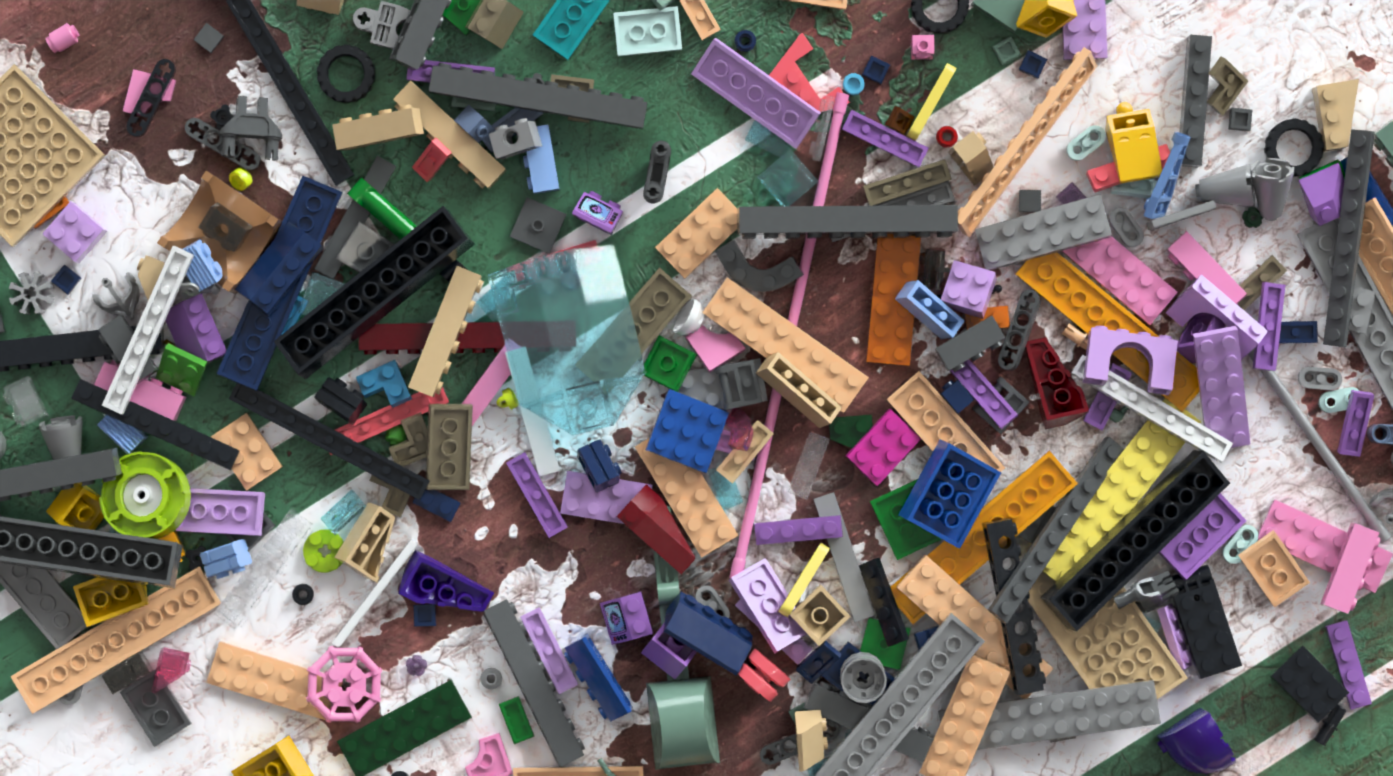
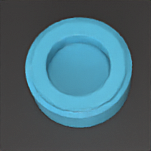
M851 73L844 78L843 89L847 94L854 96L862 92L864 80L859 74Z

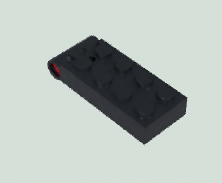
M1200 566L1185 581L1179 574L1171 576L1179 591V594L1172 597V600L1177 610L1198 678L1203 679L1242 666L1209 566ZM1195 595L1198 596L1197 601L1194 600Z

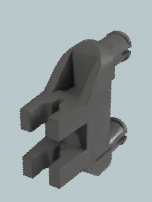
M238 96L236 99V115L219 131V135L222 138L221 157L226 158L228 156V149L229 158L235 157V139L252 138L264 139L266 141L265 160L270 161L271 152L272 161L279 160L278 147L282 139V133L268 116V98L259 97L257 101V114L247 113V96Z
M665 141L655 142L650 152L643 197L651 204L660 202L664 195L671 157V147Z
M1169 571L1131 584V589L1113 597L1118 609L1135 602L1141 612L1148 613L1178 595L1179 591Z

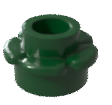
M1250 207L1242 214L1246 227L1257 228L1262 224L1263 217L1256 207Z

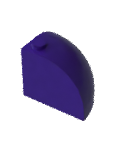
M1202 708L1197 709L1157 735L1159 739L1157 745L1163 754L1167 752L1175 763L1190 772L1213 774L1223 771L1236 763V759L1232 758L1234 754L1230 746L1223 739H1220L1223 737V734L1211 714Z

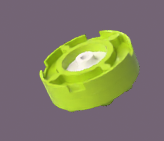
M134 452L121 457L119 462L122 473L116 476V480L103 482L102 479L101 482L103 486L99 502L106 521L112 528L124 535L159 539L174 532L184 521L191 501L190 485L183 470L172 460L155 453Z

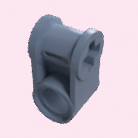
M1393 424L1371 425L1367 429V438L1373 443L1390 444L1393 446ZM1377 428L1383 431V436L1379 440L1374 434Z

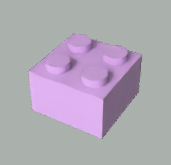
M70 201L43 232V235L74 262L80 264L105 235L107 230L76 203Z
M954 260L941 301L952 310L984 319L997 280L996 273Z

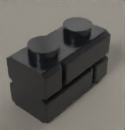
M328 377L314 398L317 402L353 425L367 406V403L363 400L364 395L356 389H353L352 392L346 388L347 384L341 379L336 378L333 380Z

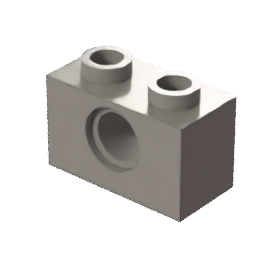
M527 118L515 121V125L510 127L507 125L496 127V132L489 134L495 158L506 159L542 147L536 122L527 121ZM514 133L518 135V140L515 144L512 141Z

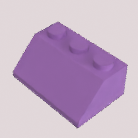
M202 293L171 307L165 321L178 348L207 361V364L224 357L227 350Z

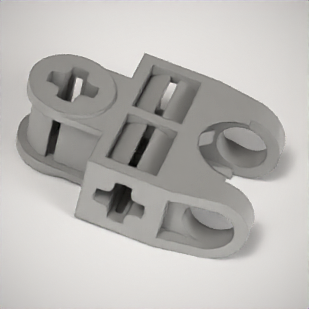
M381 1L378 11L365 7L357 9L353 15V22L359 30L372 33L370 40L372 45L393 50L399 37L397 29L401 23L406 21L410 10L400 5ZM367 14L368 19H370V21H366L365 24L362 25L361 20H359V18L364 17V15Z

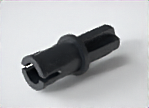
M1337 704L1327 719L1322 721L1323 725L1314 740L1326 746L1333 732L1338 730L1337 726L1345 715L1346 709Z

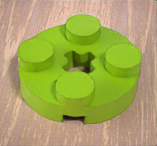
M328 529L312 533L306 539L303 547V556L306 564L313 570L321 573H328L338 569L343 563L334 557L344 542L343 538L337 532ZM324 545H328V549L331 550V554H327L326 557H322V553L319 552V548H323Z

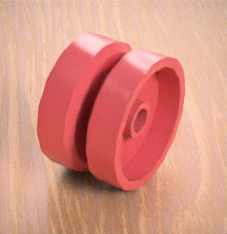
M755 648L748 658L756 668L753 669L747 663H743L738 675L745 680L744 682L758 695L761 694L771 702L778 693L770 682L773 681L779 687L784 688L791 679Z

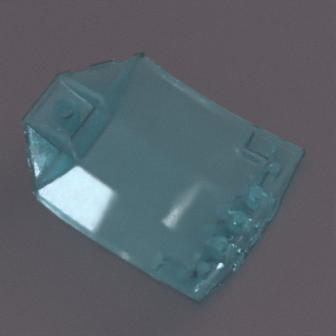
M614 245L574 248L528 259L487 275L519 405L534 412L547 422L565 430L566 433L572 436L614 426L645 375L637 333Z

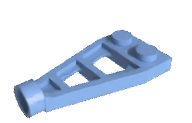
M1174 131L1171 139L1174 146L1151 197L1144 204L1145 213L1143 216L1155 219L1166 215L1191 138L1190 136Z

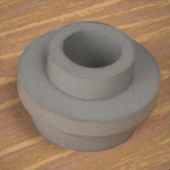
M487 668L482 672L480 680L485 688L496 689L502 682V675L496 668ZM488 675L495 676L493 683L488 682Z

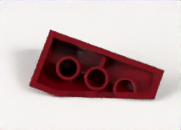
M1046 337L1027 341L1025 346L1045 430L1067 425L1089 413L1083 390L1076 384L1069 370L1064 367L1060 357Z
M647 484L616 516L681 575L696 559L665 502Z

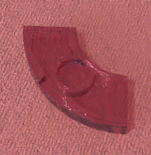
M734 408L725 423V426L731 430V438L728 445L732 449L747 451L753 438L751 419L740 408Z

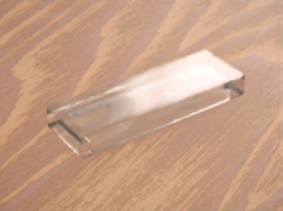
M809 432L787 493L808 500L828 446L829 438Z

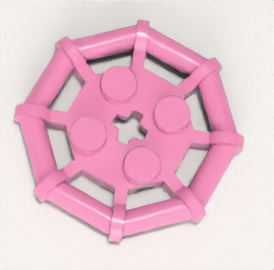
M330 646L311 667L308 666V696L306 700L322 714L328 723H331V721L361 722L360 719L374 705L381 701L380 681L382 669L368 657L360 646L357 648H335ZM337 656H353L350 663L338 662ZM331 659L333 665L330 666L331 668L324 673L320 672L319 670ZM358 659L370 671L363 673L356 665ZM318 675L322 677L321 691L316 693ZM371 676L372 694L366 692V678ZM343 678H346V682H349V687L342 691V687H339L338 684L343 681ZM325 696L332 704L330 709L318 698ZM363 696L368 697L369 699L356 710L355 704ZM337 706H347L350 708L351 713H335Z

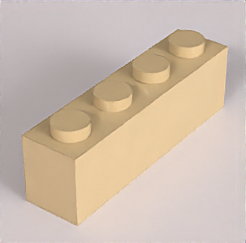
M411 105L399 106V110L394 112L391 109L380 110L379 115L372 116V113L359 115V119L352 120V117L339 119L340 123L332 125L336 149L346 151L423 135L420 109L412 108Z
M779 352L768 356L756 372L758 376L819 428L831 424L842 408Z

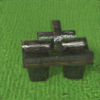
M926 249V252L920 253L919 257L920 264L924 265V273H920L917 280L928 289L942 290L944 273H950L951 268H945V251Z

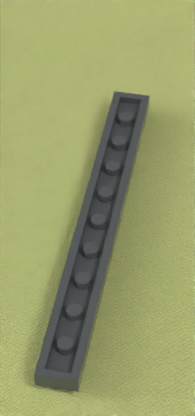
M1351 129L1323 345L1347 347L1375 135L1373 131Z
M1105 437L1076 479L1078 484L1065 495L989 607L988 611L1002 623H1008L1105 480L1109 468L1123 452L1124 449L1112 438Z

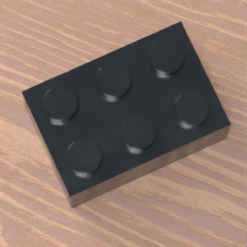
M1301 646L1270 676L1315 723H1319L1350 693L1304 646Z

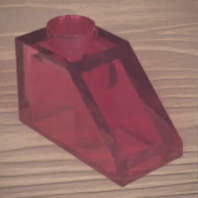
M166 647L160 650L151 693L156 694L181 678L186 672H189L191 660H189L190 653Z

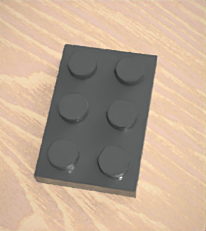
M158 669L150 672L120 692L154 747L192 724Z

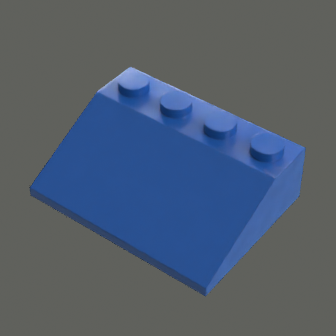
M940 439L898 515L960 549L1001 472Z
M588 633L565 647L566 652L564 655L570 664L574 662L578 669L575 671L581 682L585 681L589 687L587 692L593 701L597 699L601 706L598 710L604 719L608 718L611 722L632 711V704Z

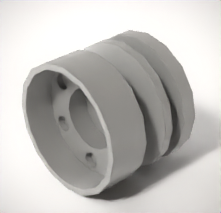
M858 652L844 660L840 668L841 685L844 693L850 699L858 703H869L875 701L883 694L886 688L887 677L883 664L876 656L866 652ZM862 671L866 674L867 679L858 678L859 672Z

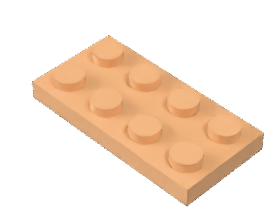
M717 188L655 248L685 279L737 230V208Z

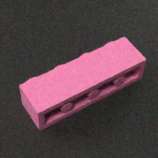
M1187 231L1167 249L1169 253L1167 257L1175 265L1179 263L1185 269L1182 272L1190 281L1196 280L1200 275H1203L1235 304H1238L1246 297L1247 293Z
M111 360V363L104 362L94 385L108 391L120 364L117 365L114 360ZM153 377L150 380L145 379L136 385L129 401L173 421L177 420L187 398L182 395V390L173 386L170 389L162 386V381Z
M1356 523L1350 524L1320 604L1349 614L1350 610L1353 611L1357 602L1355 595L1357 590L1360 591L1365 581V578H1362L1365 570H1369L1372 563L1371 553L1373 549H1377L1380 542L1379 532Z

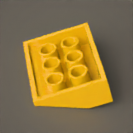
M287 736L231 771L234 776H314L290 736Z

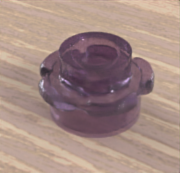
M413 655L412 658H408L406 661L407 672L413 676L423 675L427 668V661L422 659L420 655Z

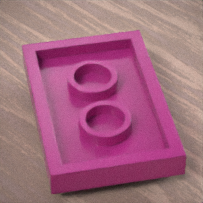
M888 409L845 457L875 486H878L921 438L891 409Z

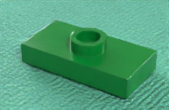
M519 696L499 703L514 744L535 736Z

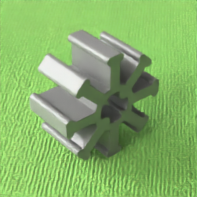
M22 272L18 274V277H21L24 284L23 287L18 286L14 282L10 283L9 289L21 292V295L9 298L10 303L16 306L24 301L22 309L19 310L20 313L30 315L29 311L33 304L35 314H43L46 310L42 308L40 300L46 301L47 304L54 303V297L43 295L44 291L55 288L53 283L46 281L45 284L39 286L42 277H45L44 274L34 272L31 283L29 273ZM35 288L34 292H36V296H31V298L29 299L30 295H28V290H33Z

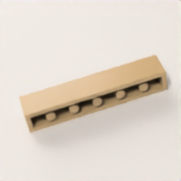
M412 81L393 99L397 103L394 106L397 110H399V106L411 105L412 108L420 109L423 128L428 132L426 137L431 141L437 138L452 152L449 158L455 157L460 162L458 166L466 174L470 171L475 176L474 181L482 189L485 186L490 189L507 171Z
M456 266L408 388L434 397L435 393L440 394L444 384L441 382L443 373L448 374L452 362H449L451 353L456 354L460 344L457 341L459 333L464 334L468 322L465 321L467 313L471 314L476 302L473 301L475 293H480L484 281H481V275Z

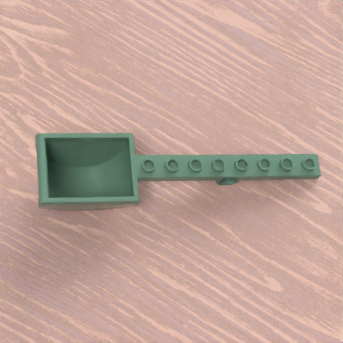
M667 506L669 512L671 513L670 506ZM653 550L662 626L665 622L666 609L680 593L678 572ZM687 665L676 679L667 674V681L646 683L655 770L720 763L711 676L689 678Z

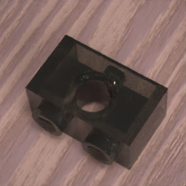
M217 202L210 207L198 228L203 230L205 236L219 241L224 249L235 252L242 246L253 226ZM221 224L227 226L228 233L222 231Z
M142 652L102 675V678L113 695L154 670Z

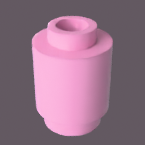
M66 23L49 33V36L45 39L50 49L56 53L57 51L62 52L77 43V37L80 35L74 25L70 26Z

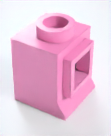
M912 35L911 60L933 59L934 35Z

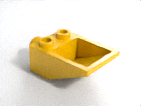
M1120 103L1116 107V114L1107 116L1105 127L1120 184L1160 177L1162 166L1150 110L1133 111L1130 103Z

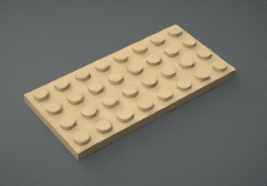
M1042 572L1029 590L1030 598L1027 601L1089 689L1154 680L1156 696L1159 699L1188 679L1136 603L1133 602L1118 609L1113 597L1127 591L1124 587L1078 631L1067 629L1041 598L1056 583L1054 580Z

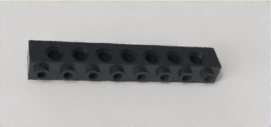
M1009 518L982 523L996 597L1020 563L1019 556L1022 555L1019 543L1016 544L1015 535L1018 533L1017 526ZM1005 536L1007 538V545L1001 548L998 542L1001 537ZM1006 558L1011 559V566L1008 569L1003 568V561ZM1029 592L1008 623L1001 622L1013 689L1017 695L1043 691V684H1046L1045 674L1040 670L1039 663H1042L1041 653L1036 649L1035 644L1038 641V636L1031 623V620H1034L1032 608L1028 607L1027 599L1030 598ZM1018 622H1022L1024 625L1020 633L1015 631V625ZM1026 643L1028 646L1027 652L1020 654V645ZM1030 664L1032 671L1029 675L1025 676L1023 668Z

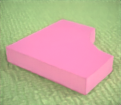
M133 69L123 112L132 114L151 76L150 73ZM155 76V78L166 83L167 79H164L162 76ZM172 79L162 101H171L176 80ZM158 82L153 83L150 87L151 93L159 94L162 91L161 84ZM144 102L141 105L142 113L146 114L148 109L152 107L150 102Z
M701 326L694 333L685 336V340L709 373L745 351L744 345L733 334H716L709 331L705 326Z
M500 732L479 739L480 749L478 756L473 763L465 767L467 775H512L513 771Z

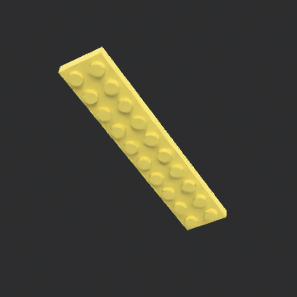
M1166 398L1163 399L1162 402L1181 412L1177 407H1175L1174 404L1170 403ZM1186 409L1183 412H1181L1184 415L1195 420L1196 422L1201 423L1200 420H1198ZM1147 420L1109 468L1105 480L1042 572L1057 582L1137 505L1185 444V441Z

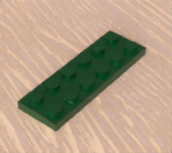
M451 679L339 739L337 743L355 776H364L472 718V715Z

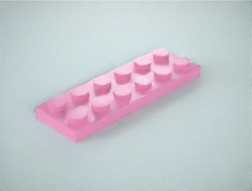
M1113 237L1061 251L1148 325L1152 324L1178 293Z
M1274 499L1258 533V540L1274 530L1291 555L1332 573L1347 532ZM1377 547L1376 550L1373 549L1370 556L1372 558L1369 570H1365L1362 577L1365 578L1362 588L1376 593L1393 553Z

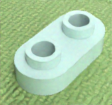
M1097 125L1088 127L1069 142L1066 148L1068 157L1074 161H1080L1104 143L1106 139L1104 129ZM1091 133H1096L1098 135V139L1096 141H1093L1090 138ZM1075 146L1080 147V154L1074 153L1073 148Z
M1354 387L1324 392L1318 399L1319 408L1326 413L1347 410L1348 396L1351 394V390H1359ZM1329 398H1332L1334 400V404L1332 406H1329L1327 404V400Z
M1242 525L1223 547V558L1232 564L1241 562L1238 554L1257 542V530L1251 525ZM1246 531L1250 534V537L1247 540H1245L1242 536L1243 533ZM1234 548L1237 553L1234 557H1231L1229 551Z

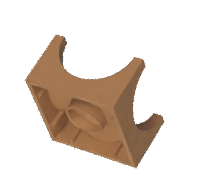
M205 171L201 177V184L191 203L176 224L165 235L160 237L157 244L171 251L172 246L183 249L199 239L202 240V243H206L210 248V255L213 261L218 262L222 268L223 276L217 283L228 292L236 294L235 288L266 251L278 233L282 221L213 174Z

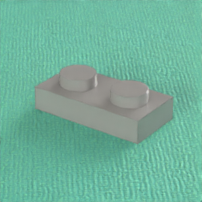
M1354 287L1349 331L1366 334L1375 291Z

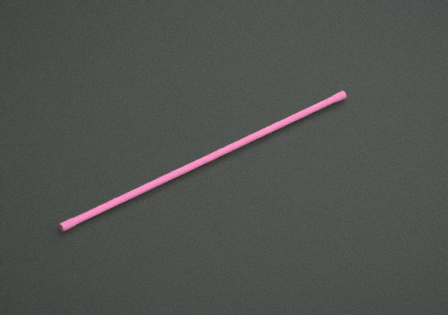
M839 92L836 94L832 121L813 206H824L843 116L845 115L849 99L848 94ZM807 234L799 265L804 275L796 279L787 319L795 326L798 324L816 239L807 238ZM774 388L771 391L764 426L774 432L782 396ZM772 437L757 455L729 578L744 571L746 554Z

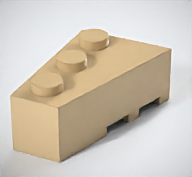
M1359 79L1318 85L1312 88L1318 129L1322 135V142H1324L1323 152L1344 149L1349 145Z
M972 131L955 144L948 153L975 186L994 167L985 146L986 140L979 132L975 134Z
M368 502L334 558L366 579L378 583V572L385 558L383 554L386 543H389L395 516L382 507Z

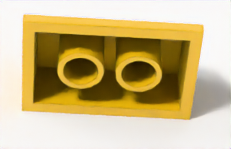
M96 577L73 586L86 627L149 605L146 584Z

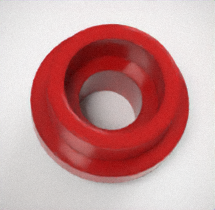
M950 126L941 127L936 134L938 144L945 148L955 145L958 139L956 130ZM943 134H950L951 139L949 141H945L943 139Z

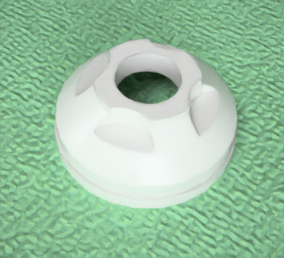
M691 298L684 305L673 327L675 334L684 336L694 333L700 328L704 319L700 302Z

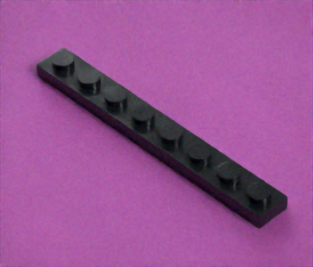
M80 379L71 397L72 400L231 471L240 450L129 401L124 414H119L102 406L108 392L107 390Z

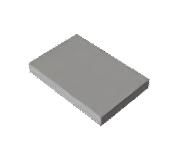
M1213 200L1151 220L1146 224L1148 230L1151 231L1210 212L1216 208Z

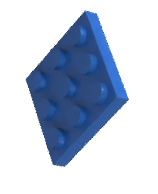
M668 389L645 450L697 471L707 473L729 412Z

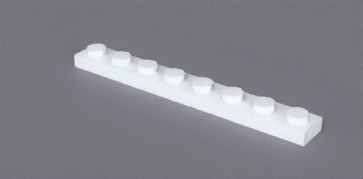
M172 246L102 406L119 414H124L194 257L193 254Z
M1083 354L1071 375L1083 381L1086 358ZM1110 370L1108 371V380L1104 386L1088 384L1196 449L1204 451L1208 456L1222 463L1233 444Z

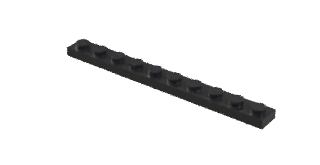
M226 0L335 186L355 176L341 151L336 149L334 139L252 1Z
M237 383L229 397L230 400L419 500H421L430 483V480L260 390L255 391Z

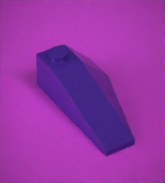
M417 550L413 552L404 569L398 591L400 595L416 603L436 604L443 607L451 606L480 612L486 609L494 595V592Z

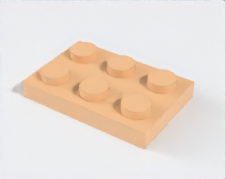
M245 413L211 436L213 439L240 450L232 470L246 491L283 467L248 413Z
M1274 530L1238 554L1274 607L1310 583Z

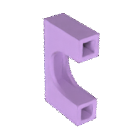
M1200 275L1174 301L1166 312L1167 315L1182 327L1198 313L1215 315L1227 327L1236 326L1238 329L1241 360L1260 343L1268 332L1203 275Z
M1105 326L1092 327L1088 333L1083 383L1104 386L1108 380L1111 354L1120 348L1128 347L1140 351L1148 360L1149 380L1147 392L1169 395L1173 388L1178 340H1174L1171 336L1167 335L1154 337L1147 332L1134 334L1129 333L1126 329L1113 331L1108 330Z

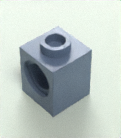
M470 105L454 120L478 143L493 129Z

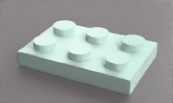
M678 6L666 7L661 11L656 8L613 13L618 57L682 50Z

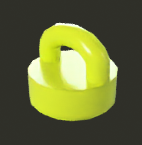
M242 167L235 169L229 175L231 185L239 191L245 190L253 182L251 174Z
M509 387L502 390L503 396L497 399V406L501 408L509 406L511 410L518 407L519 402L513 390Z

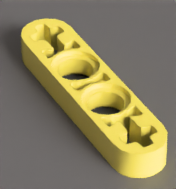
M948 63L946 64L906 135L908 138L914 141L917 140L956 71V67Z
M823 543L818 545L781 605L779 613L785 617L790 615L830 549Z

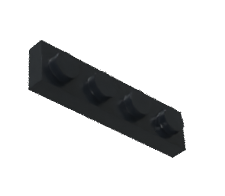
M880 557L859 565L888 647L908 640L906 628Z

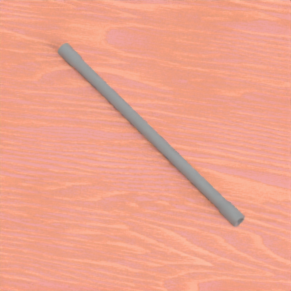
M1255 348L1250 353H1248L1252 361L1254 359ZM1260 369L1368 522L1370 529L1379 532L1380 543L1390 539L1392 536L1367 504L1274 371Z

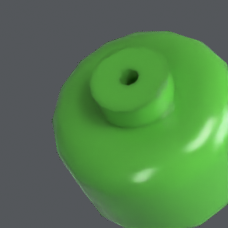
M402 425L395 426L386 431L385 440L390 442L391 446L404 442L407 439Z

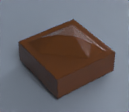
M895 106L885 125L905 136L915 117Z

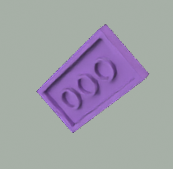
M1220 493L1159 554L1185 581L1247 520Z

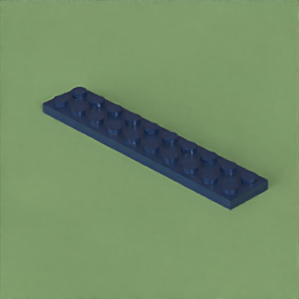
M302 175L276 237L286 224L290 222L321 244L343 192ZM313 262L270 316L266 315L250 301L247 302L217 371V375L258 391L277 347L274 341L284 331Z

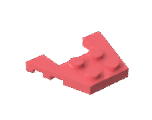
M801 33L769 76L819 112L833 109L837 92L843 93L841 88L837 87L820 99L795 63V61L813 50L805 35Z

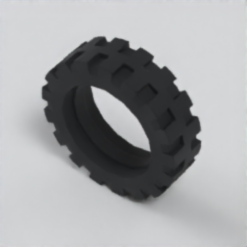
M911 0L912 16L917 21V24L927 32L934 34L949 33L957 29L964 21L968 13L969 0H957L958 9L956 14L946 22L930 20L924 14L922 0Z
M347 44L338 45L331 50L329 49L321 57L317 67V80L323 92L334 101L354 103L366 97L367 93L372 90L375 82V67L371 58L360 48ZM343 56H351L357 59L364 69V79L361 85L350 92H341L335 89L328 78L331 64L337 58Z
M1294 118L1282 121L1270 130L1265 140L1264 153H1266L1267 158L1280 159L1276 150L1277 141L1280 136L1289 130L1303 132L1310 139L1312 150L1306 162L1294 166L1293 177L1302 176L1311 172L1320 163L1324 153V142H1322L1321 133L1316 130L1317 128L1313 124L1311 125L1306 120Z

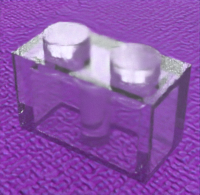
M26 376L3 387L5 391L3 397L8 405L11 404L14 410L12 416L17 425L20 424L21 427H27L49 416L31 377Z

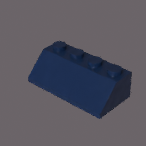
M288 222L235 290L266 315L270 316L323 250L322 245L307 233Z
M680 592L666 609L665 633L734 675L739 673L752 647L753 635L747 629L738 627L729 618L720 616L711 607L702 605L693 596L686 595L683 592Z

